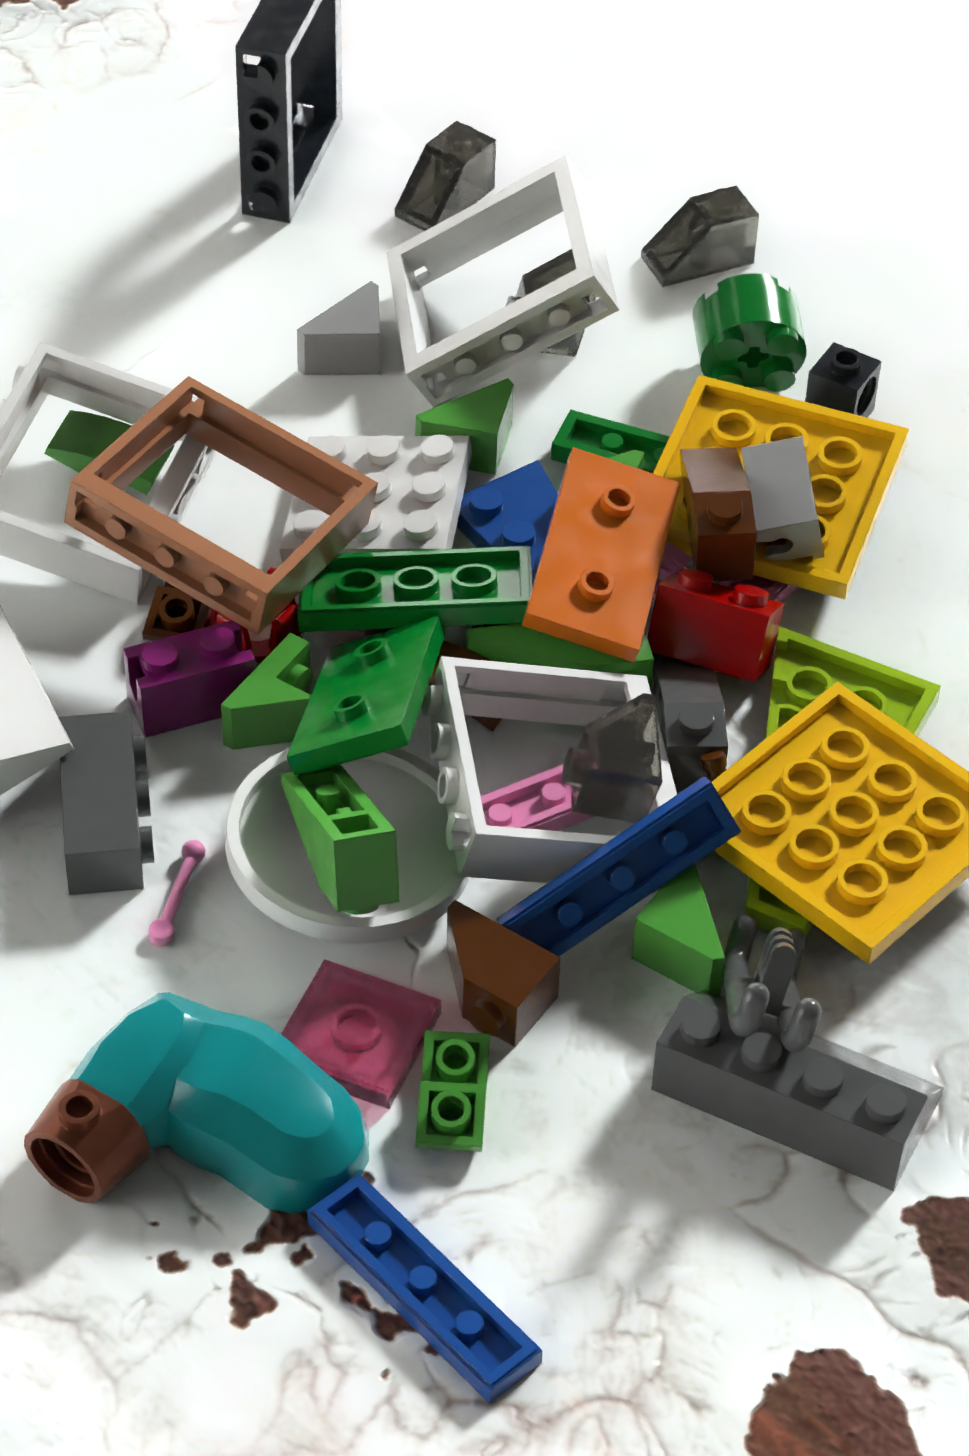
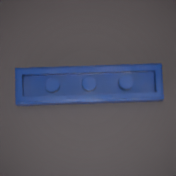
M703 776L504 912L496 920L500 925L559 957L739 834L741 830L712 782Z
M360 1173L307 1210L308 1225L489 1404L542 1363L543 1350Z

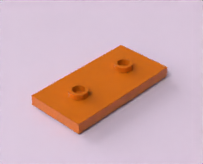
M572 447L521 626L634 663L640 651L680 482Z

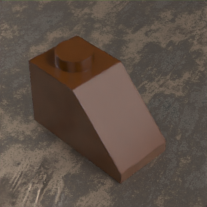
M454 900L447 907L446 948L462 1018L468 1020L482 1034L496 1036L516 1047L558 998L561 958L457 900Z

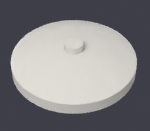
M397 748L341 764L396 830L400 902L379 905L376 911L368 914L355 915L337 912L319 888L282 787L281 773L293 772L286 758L289 749L279 752L258 765L238 787L229 806L226 822L225 849L230 871L241 891L255 907L269 918L295 932L339 943L361 944L393 940L421 930L447 912V907L462 895L470 877H459L455 850H449L446 845L447 807L446 804L439 803L437 796L440 771L422 758L403 749Z

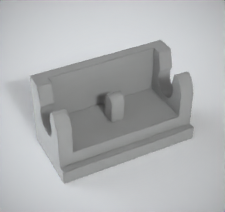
M803 436L741 448L745 475L752 495L757 530L756 541L773 542L781 538L790 540L783 545H772L765 548L766 559L770 561H785L813 556V559L825 557Z

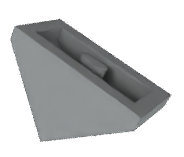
M372 281L368 282L297 329L298 371L304 375L380 374L379 285Z

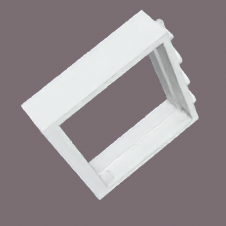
M567 155L560 157L386 252L405 373L432 407L619 311L592 192ZM564 212L576 269L432 345L422 287L557 214ZM423 266L426 267L427 270L415 276L414 271ZM594 293L598 299L588 303L584 297ZM442 372L446 379L439 382L437 374Z
M40 342L28 364L24 366L18 365L12 382V391L6 400L0 398V478L48 394L135 424L173 389ZM192 396V401L195 402L198 397ZM187 434L179 439L182 444L149 503L150 507L178 523L184 517L217 454V451ZM0 511V555L138 604L153 576L152 573L114 551Z
M441 656L432 684L427 688L421 709L424 716L430 717L432 729L429 738V753L431 759L438 760L440 774L437 784V796L439 803L446 804L447 807L446 845L449 850H455L459 877L548 883L616 837L614 835L486 825L465 715L610 728L633 824L677 795L647 676Z

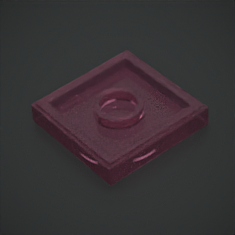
M324 959L281 1035L342 1085L350 1096L390 1110L424 1046L425 1030H433L441 1015V999Z

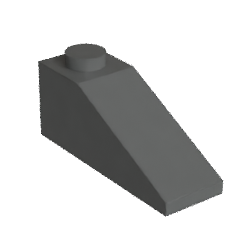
M653 657L656 714L676 792L679 794L703 776L707 778L706 771L703 770L701 756L704 753L712 750H722L725 752L727 761L728 738L724 701L714 670L670 657Z

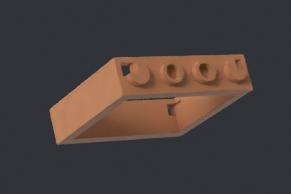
M188 376L70 480L64 523L259 635L369 523L378 482ZM193 395L199 397L195 402L192 401ZM187 434L330 516L271 575H268L123 490L183 435Z

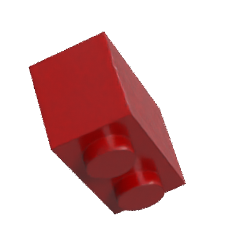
M696 569L675 571L659 583L647 634L651 652L751 682H755L770 668L785 603L768 599L769 593L759 587L736 585L735 588L714 583V577L711 574Z

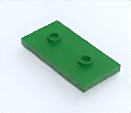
M511 546L338 554L299 593V632L390 629L435 616L439 617L442 626L522 623L532 589L531 547Z
M438 616L330 647L286 756L294 776L305 775L408 746L445 636L444 628Z

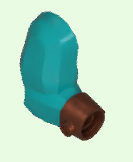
M170 992L158 993L128 1012L90 1048L70 1079L60 1085L24 1139V1147L28 1158L52 1187L78 1202L90 1204L101 1200L146 1161L150 1150L168 1146L179 1157L192 1165L223 1177L265 1208L293 1214L307 1211L358 1173L362 1175L369 1162V1130L359 1106L342 1085L312 1062L287 1038L263 1022L236 1014L217 1011Z

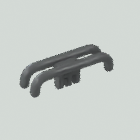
M741 914L733 922L724 954L723 980L730 1028L737 1036L748 1037L758 1029L764 1013L777 1016L782 1044L790 1052H801L810 1044L822 1015V1008L818 1001L813 998H804L802 1000L799 998L797 973L806 945L805 934L797 928L786 929L777 927L771 930L767 936L755 975L750 977L748 962L757 933L758 923L753 916Z

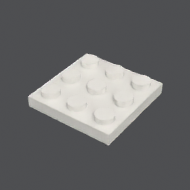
M469 435L309 436L307 443L378 482L369 523L339 554L452 549L472 456ZM294 495L279 547L282 563L330 516Z

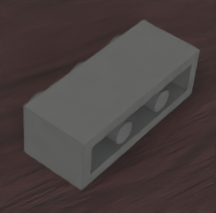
M131 711L58 717L74 747V750L60 758L64 855L69 895L144 889L142 864L154 863L152 826L139 827V817L151 816L148 780L136 781V772L147 771L145 735L133 736Z

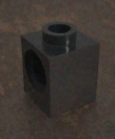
M833 342L809 371L805 402L868 418L875 407L882 361Z

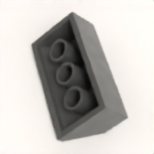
M706 990L683 996L657 1040L651 1090L891 1191L895 1190L944 1089L942 1086L817 1035L813 1036L810 1044L803 1051L798 1053L790 1052L781 1042L777 1019L765 1014L758 1029L751 1036L739 1037L730 1028L726 998Z

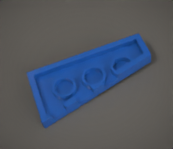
M536 460L464 493L457 528L477 548L531 547L533 586L558 494L539 460Z

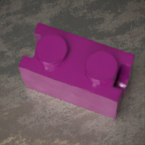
M233 620L123 648L127 698L145 738L222 718L221 704L256 669L255 658L251 649L242 651L241 628Z

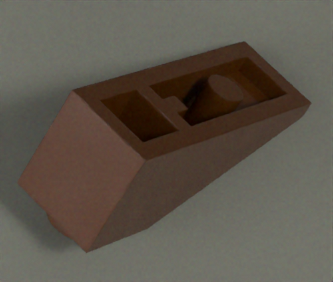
M736 447L680 449V464L693 569L711 574L714 577V581L753 580L757 530L751 489Z

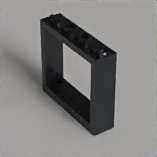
M261 0L235 45L242 214L290 223L343 119L341 0ZM247 55L261 57L258 65L248 64ZM303 104H305V105H311V106H313V108H312V107L303 106Z

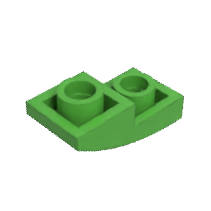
M69 410L44 454L79 473L132 425L97 414ZM172 445L129 486L148 495L175 445Z
M425 1030L416 1128V1148L482 1152L490 1034Z

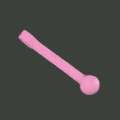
M189 840L182 846L181 854L184 860L161 919L155 920L149 926L150 941L156 946H167L174 940L175 934L172 922L195 864L202 861L205 857L206 850L200 841Z

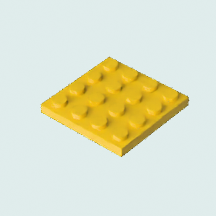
M698 375L653 474L680 482L666 541L692 557L680 464V449L736 447L744 469L741 448L803 436L825 557L813 559V556L792 560L770 561L766 559L765 548L772 545H783L790 540L781 538L773 542L756 541L753 575L845 600L906 448L909 428Z
M838 681L712 781L713 786L741 830L739 834L714 851L868 965L969 877V771Z

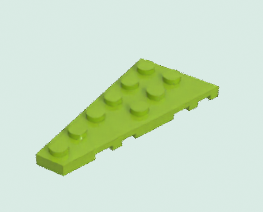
M779 626L765 739L837 681L907 730L919 736L938 702L941 685ZM749 877L745 914L753 916L757 920L758 927L770 932L777 927L786 929L797 928L806 937L813 924Z

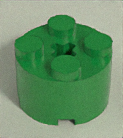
M747 273L731 276L718 282V291L706 299L703 293L697 299L692 314L703 375L745 387H766L773 392H780L790 388L795 383V374L802 367L807 354L795 292L790 287L789 291L779 286L778 279L770 275Z

